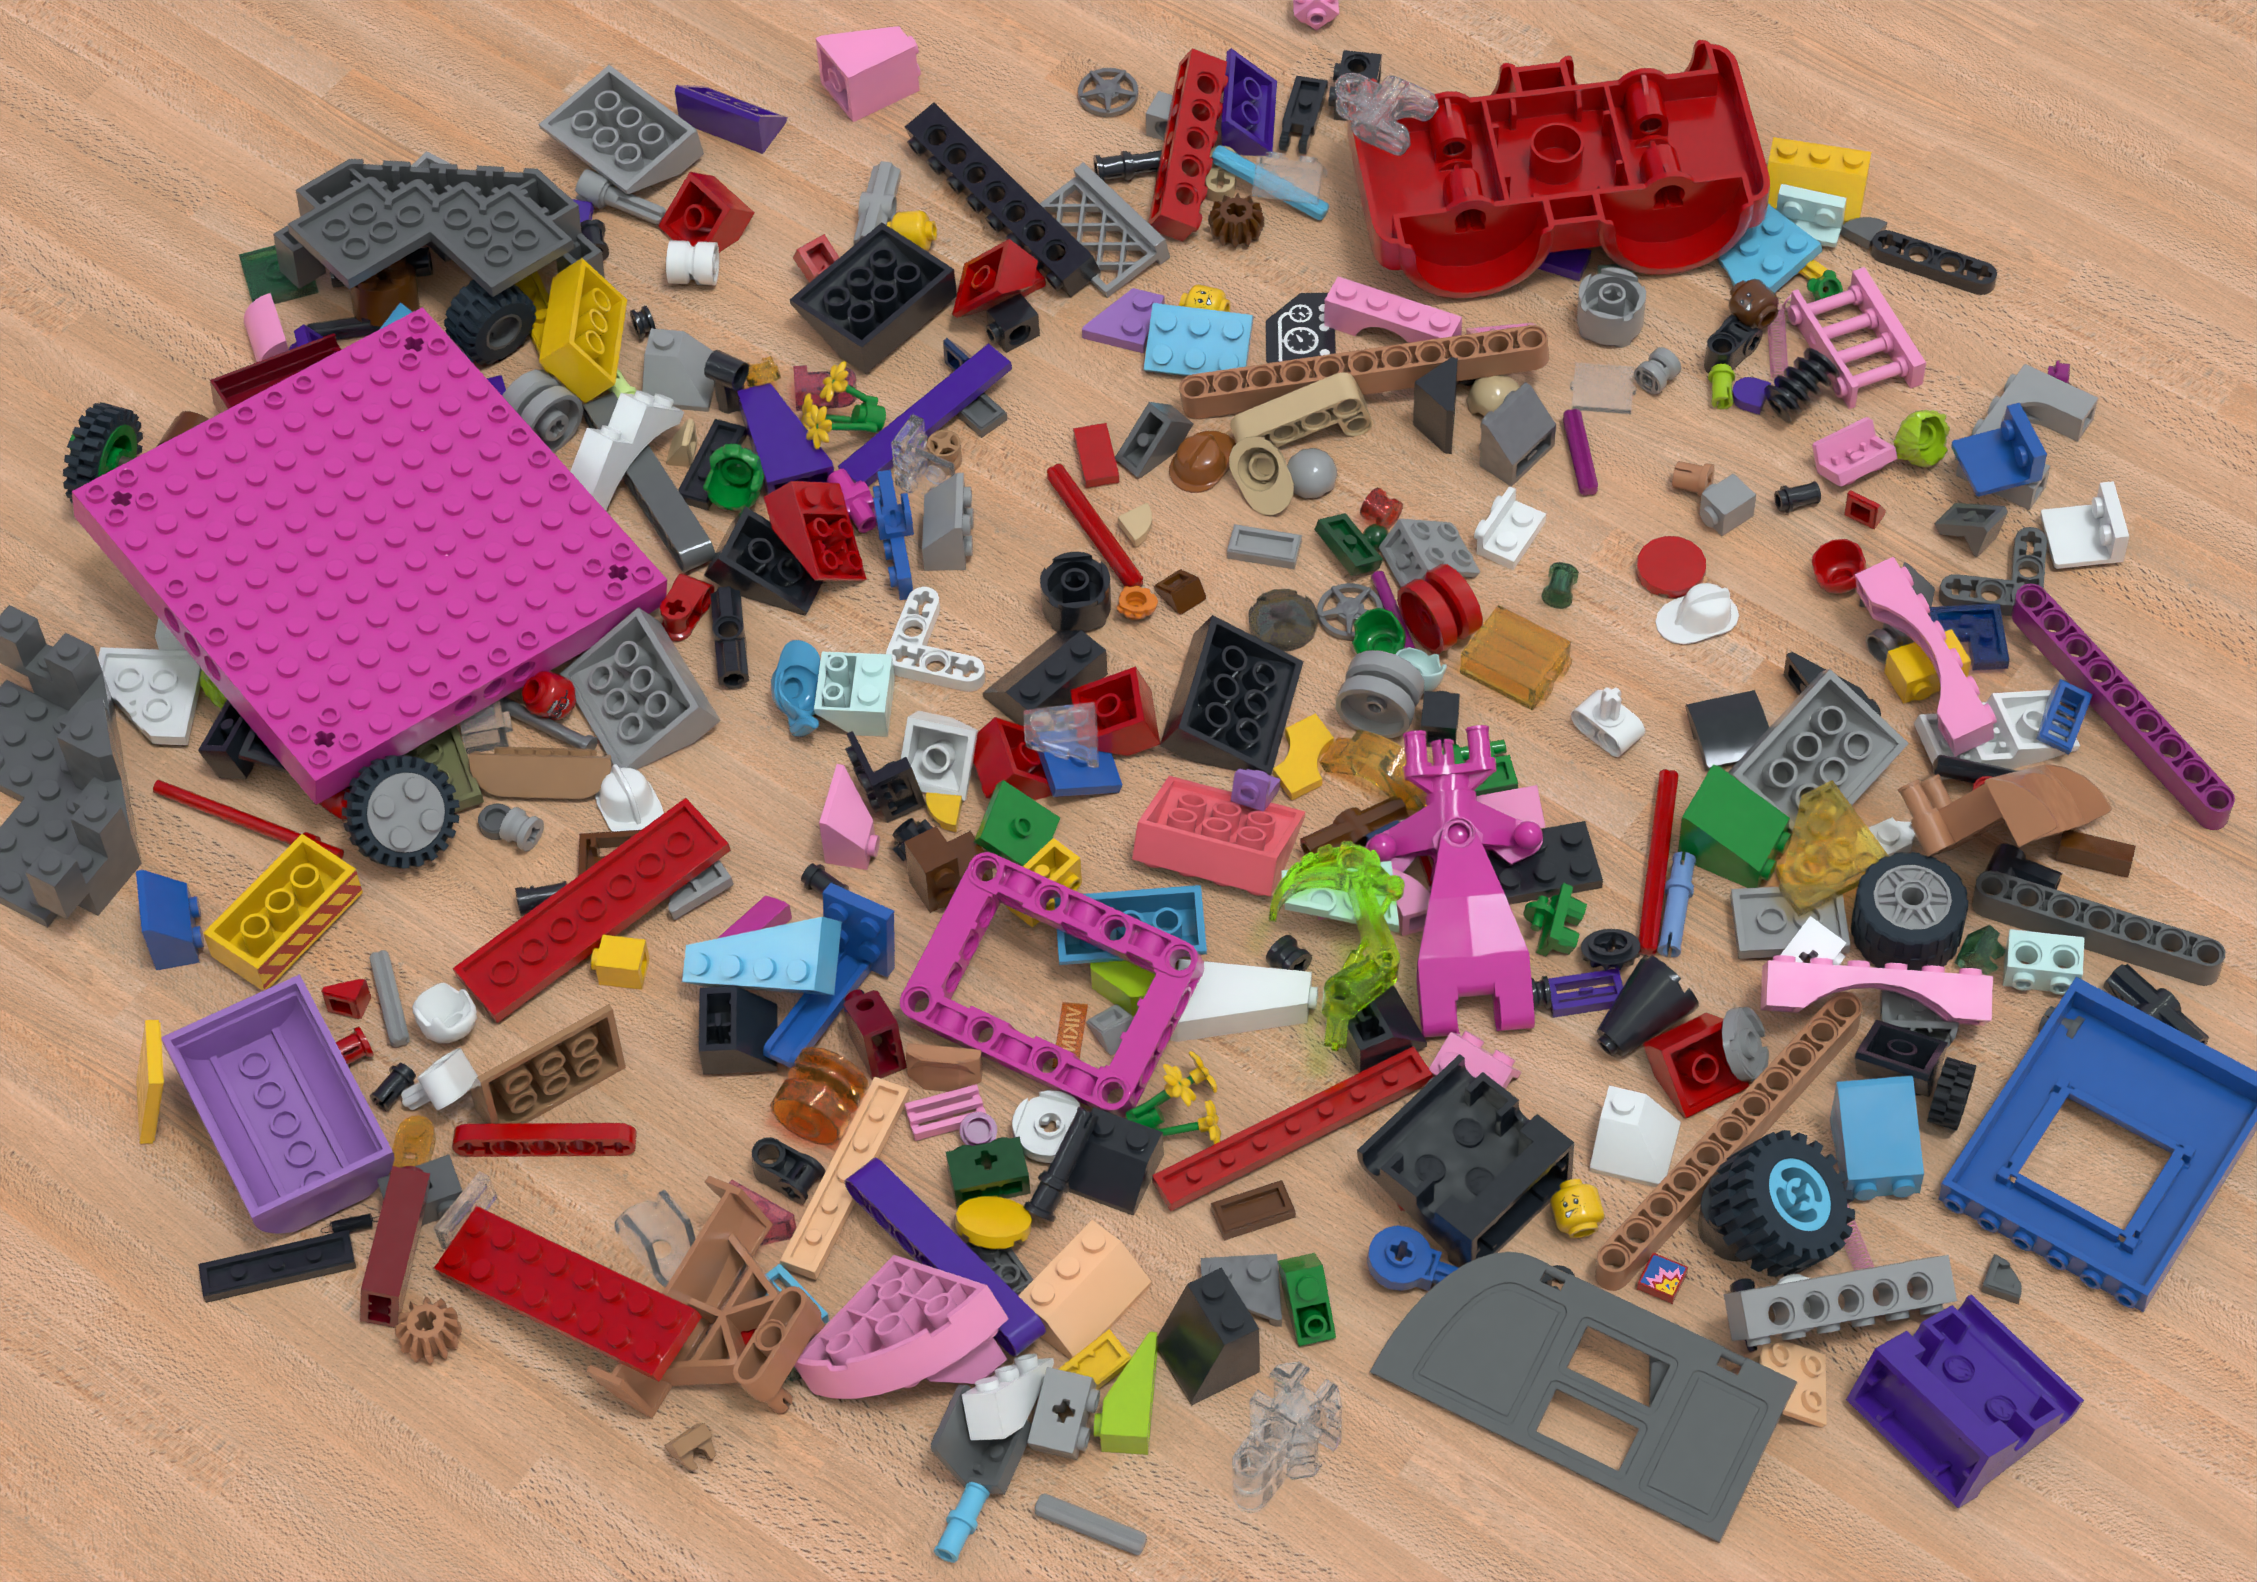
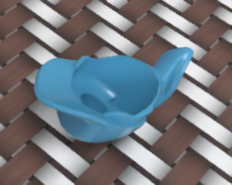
M792 640L784 646L777 668L771 677L772 699L777 708L787 715L789 731L796 737L806 736L819 726V720L814 718L813 715L815 714L814 705L820 656L812 645L802 640Z

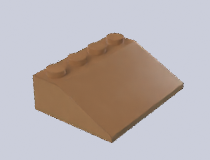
M610 1004L602 1007L478 1076L470 1087V1093L474 1107L485 1124L528 1123L625 1069V1060L612 1007Z

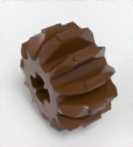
M1237 193L1234 198L1224 195L1222 202L1214 201L1212 211H1210L1208 216V224L1210 225L1213 239H1219L1222 246L1231 243L1236 249L1238 244H1244L1249 247L1251 240H1259L1261 231H1263L1265 226V217L1263 216L1260 203L1253 202L1251 195L1243 199Z

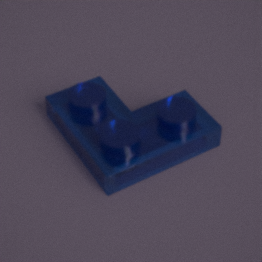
M2000 604L1929 607L1930 613L1928 615L1933 622L1937 620L1940 622L1944 632L1952 629L1959 642H1968L1972 671L2008 669L2010 659Z

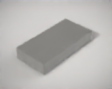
M1234 524L1227 549V559L1295 569L1302 544V535Z

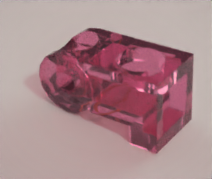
M807 365L793 366L796 411H802V405L808 393L811 394V399H813L812 405H816L818 409L826 406L827 409L847 407L856 401V397L845 391L842 393L835 391L832 400L827 402L826 397L824 399L820 398V393L825 387L823 379L830 377V372H807ZM845 367L844 371H848L845 380L848 381V385L857 389L855 373Z

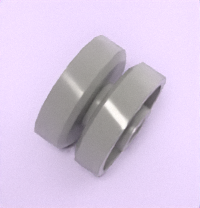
M535 369L524 373L513 381L502 395L553 453H556L567 444L581 423L583 414L582 401L545 370Z
M1364 651L1356 654L1350 662L1345 675V682L1341 685L1336 697V710L1341 719L1350 727L1363 734L1377 738L1401 736L1411 725L1415 714V707L1418 705L1424 691V679L1416 667L1395 654L1384 651Z

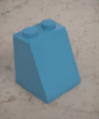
M1913 1076L1836 1082L1829 1121L1839 1173L1844 1171L1848 1178V1181L1842 1183L1844 1190H1852L1853 1197L1861 1201L1870 1200L1877 1196L1894 1195L1896 1197H1908L1914 1193H1920L1924 1168Z

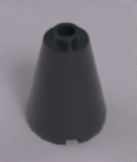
M1644 955L1599 1025L1597 1033L1600 1038L1597 1042L1609 1055L1614 1056L1617 1053L1620 1056H1625L1641 1046L1642 1043L1652 1039L1692 1014L1699 1007V1001L1690 988L1685 993L1683 992L1682 987L1678 983L1681 978L1669 966L1652 955L1649 958L1647 955Z

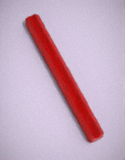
M1057 463L1053 467H1049L1047 469V479L1123 585L1142 587L1143 576L1064 466Z

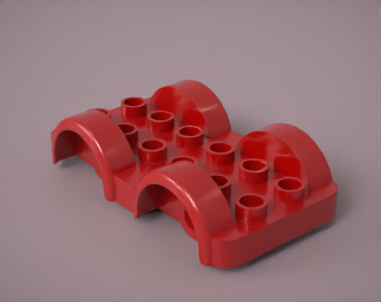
M1706 40L1695 42L1690 63L1685 71L1680 73L1665 74L1654 68H1640L1628 72L1619 80L1578 84L1574 77L1573 59L1567 55L1560 62L1522 67H1515L1511 63H1503L1499 69L1497 84L1491 95L1468 97L1466 94L1457 91H1445L1434 94L1423 103L1385 108L1379 97L1378 82L1372 78L1365 82V85L1357 87L1348 99L1347 137L1373 255L1381 266L1389 270H1402L1415 286L1436 296L1467 299L1495 294L1511 288L1528 278L1542 265L1549 252L1602 246L1604 252L1613 262L1633 272L1666 275L1693 270L1727 253L1741 240L1748 228L1760 225L1767 213L1770 176L1738 62L1734 54L1727 48L1717 44H1710Z

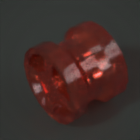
M1377 487L1363 501L1360 515L1366 520L1375 521V524L1381 527L1384 526L1388 530L1400 517L1403 503L1397 498L1390 499L1387 497L1385 490Z

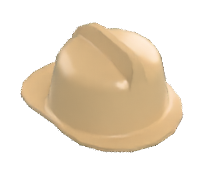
M1249 436L1241 439L1232 448L1229 456V467L1246 501L1253 510L1263 515H1275L1282 512L1290 504L1294 493V483L1283 454L1270 441L1262 437Z

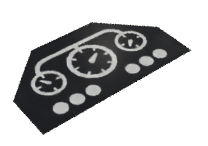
M1299 293L1266 320L1267 363L1336 353L1335 329L1324 326L1325 298L1328 293Z

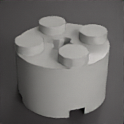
M1609 267L1601 269L1599 274L1592 277L1589 274L1583 279L1579 287L1577 325L1582 338L1599 344L1615 345L1621 348L1630 345L1632 339L1642 330L1646 303L1645 287L1641 286L1636 275L1625 269Z

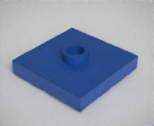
M1077 730L1036 734L1034 743L1053 797L1120 792L1123 784L1112 753L1090 750L1080 746Z

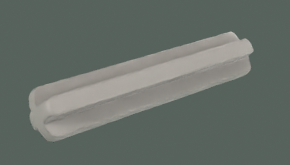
M385 950L373 952L369 959L390 1044L393 1047L407 1045L410 1037L389 953Z
M1046 1493L1041 1494L1036 1502L1035 1514L1039 1517L1134 1555H1140L1144 1550L1147 1542V1535L1144 1532Z

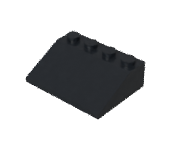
M881 222L790 299V304L842 359L867 374L956 298L955 271L943 261Z
M1212 615L1193 634L1160 746L1191 762L1234 771L1238 769L1259 770L1271 776L1304 661Z

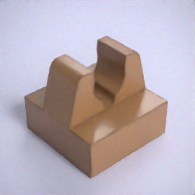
M705 1423L695 1424L664 1445L671 1457L675 1458L689 1471H694L698 1468L693 1460L694 1448L703 1451L707 1459H712L716 1456L711 1440L712 1434Z

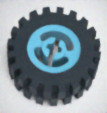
M1782 1130L1776 1134L1775 1132L1767 1134L1726 1158L1727 1161L1722 1163L1717 1169L1720 1176L1713 1179L1711 1187L1719 1192L1711 1197L1712 1208L1720 1209L1721 1214L1714 1217L1717 1228L1725 1226L1728 1232L1726 1236L1722 1237L1727 1246L1733 1243L1736 1244L1739 1250L1735 1256L1742 1262L1748 1258L1752 1259L1751 1269L1761 1272L1767 1268V1276L1777 1277L1781 1274L1785 1277L1790 1274L1800 1273L1834 1255L1835 1252L1841 1250L1846 1244L1843 1240L1851 1236L1853 1228L1847 1225V1223L1855 1220V1210L1847 1208V1204L1854 1200L1852 1190L1845 1191L1842 1183L1848 1181V1178L1844 1171L1837 1174L1833 1168V1165L1838 1161L1832 1154L1824 1157L1821 1154L1824 1146L1815 1140L1810 1144H1806L1807 1135L1798 1132L1791 1136L1790 1130Z

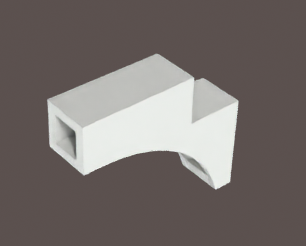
M636 390L635 395L621 393L609 425H602L601 430L586 429L570 472L605 511H607L619 482L639 453L662 432L680 424L684 411L672 406L674 400L657 393L652 396Z

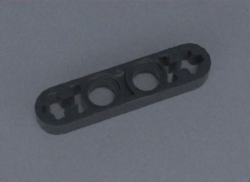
M1890 230L1880 231L1873 236L1871 255L1880 263L1977 295H1986L1995 288L1997 270L1988 262ZM1913 253H1920L1927 259L1918 262L1912 260L1909 256ZM1953 264L1958 270L1947 272L1941 268V265Z

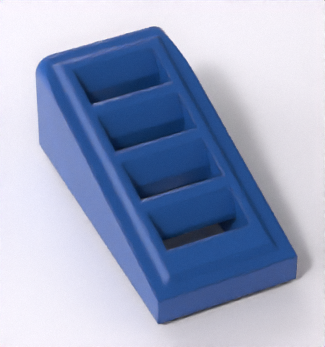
M2060 679L2051 690L2036 739L2069 755L2093 694ZM2062 702L2074 708V711L2060 705L2059 703ZM2056 711L2059 712V713H2061V714H2063V715H2065V716L2070 717V718H2071V721L2068 720V719H2066V718H2064V717H2062V716H2059V715L2055 714ZM2052 721L2067 727L2068 731L2052 724ZM2050 730L2065 737V741L2048 733V731Z

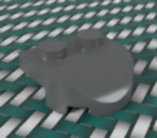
M1881 990L1880 1021L1948 1042L1947 1048L1954 1041L1958 1032L1959 1022L1944 1021L1934 1011L1912 998L1896 992Z

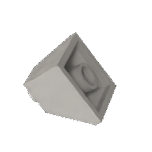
M651 328L644 354L642 392L652 396L657 393L674 400L672 406L678 409L709 412L714 391V381L705 377L704 368L713 350L684 331Z

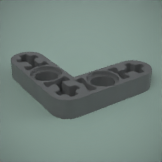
M2025 527L2017 532L2013 547L2011 580L1951 574L1946 576L1941 582L1938 595L1939 601L1943 606L1952 610L2011 616L2015 596L2021 586L2036 584L2044 589L2046 535L2034 527ZM2027 542H2033L2034 549L2032 555H2026ZM2030 567L2037 572V575L2025 577L2020 574L2019 569ZM1952 589H1957L1959 595H1953ZM1971 590L1975 591L1974 598L1970 597ZM1985 591H1993L2000 598L1996 601H1988L1981 594Z

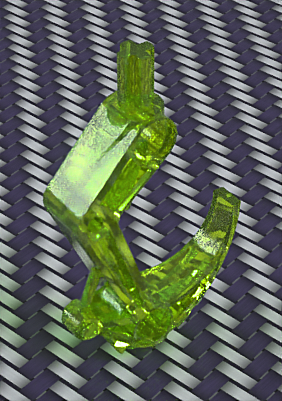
M1343 841L1341 846L1333 848L1331 844L1319 847L1316 854L1309 852L1301 858V862H1296L1291 866L1274 892L1269 912V921L1276 922L1283 904L1294 894L1306 889L1329 888L1347 892L1349 895L1361 942L1356 950H1351L1341 970L1329 977L1324 985L1322 1014L1326 1017L1324 1046L1331 1047L1332 1051H1339V1048L1347 1047L1349 1020L1354 1018L1355 1014L1397 982L1400 965V954L1384 915L1392 901H1397L1403 897L1405 889L1404 880L1397 875L1390 876L1381 867L1380 858L1375 850L1370 852L1363 846L1354 845L1352 841ZM1355 868L1358 871L1351 872L1346 869ZM1376 896L1386 897L1381 907ZM1335 996H1343V997H1345V998H1347V999H1345V1000H1336V999H1334L1333 997H1335Z

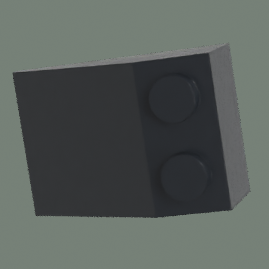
M746 506L730 524L704 573L705 577L722 587L731 586L735 590H740L743 597L804 616L807 614L824 581L814 580L774 532L771 522Z

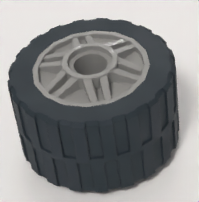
M1915 852L1894 853L1892 856H1885L1875 864H1871L1859 880L1851 919V934L1862 956L1867 961L1872 962L1877 968H1885L1886 963L1907 964V970L1922 971V966L1944 967L1947 965V962L1953 959L1957 953V948L1960 947L1968 911V893L1966 887L1961 882L1960 876L1945 862L1942 863L1935 857H1927Z

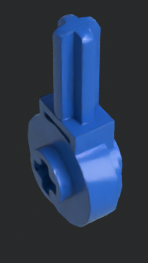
M1398 1225L1385 1228L1377 1233L1370 1243L1367 1256V1265L1373 1278L1384 1287L1399 1291L1414 1287L1429 1291L1432 1283H1439L1459 1268L1441 1262L1442 1252L1430 1248L1429 1242L1421 1233L1410 1227ZM1396 1257L1401 1258L1402 1261H1397Z

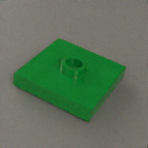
M1003 780L995 787L974 842L990 853L1024 866L1052 840L1060 817Z

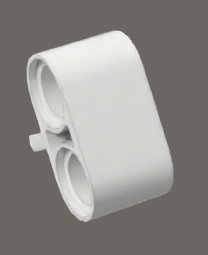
M1607 687L1604 690H1596L1571 712V719L1584 735L1612 756L1620 757L1644 736L1645 728L1640 719L1621 704V691L1616 687L1612 690Z
M461 1048L455 1049L434 1062L417 1077L418 1083L403 1090L401 1093L402 1103L405 1107L408 1106V1108L414 1110L431 1101L435 1109L440 1110L470 1090L478 1075Z

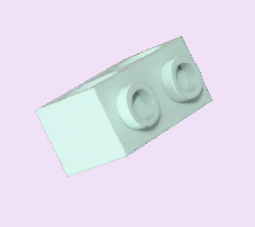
M2010 929L2005 947L2003 986L2014 987L2022 991L2032 989L2064 995L2076 977L2082 979L2085 937Z

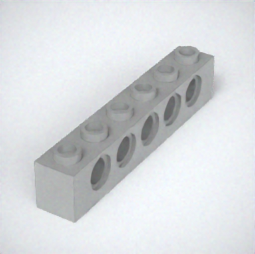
M1949 1255L1927 1257L1724 1294L1732 1341L1747 1340L1748 1347L1771 1343L1770 1335L1782 1334L1783 1340L1806 1337L1805 1329L1816 1327L1817 1334L1841 1330L1840 1323L1851 1321L1852 1327L1875 1324L1874 1316L1884 1314L1886 1321L1909 1318L1908 1310L1917 1308L1920 1309L1921 1315L1937 1313L1944 1310V1303L1957 1301ZM1909 1281L1913 1286L1912 1297H1910L1907 1291ZM1874 1287H1876V1289L1879 1292L1878 1303H1876L1873 1299ZM1840 1293L1843 1295L1845 1300V1306L1843 1310L1840 1308L1838 1304V1297ZM1805 1300L1810 1304L1809 1316L1805 1314L1803 1309ZM1770 1306L1774 1308L1776 1313L1773 1323L1768 1315Z

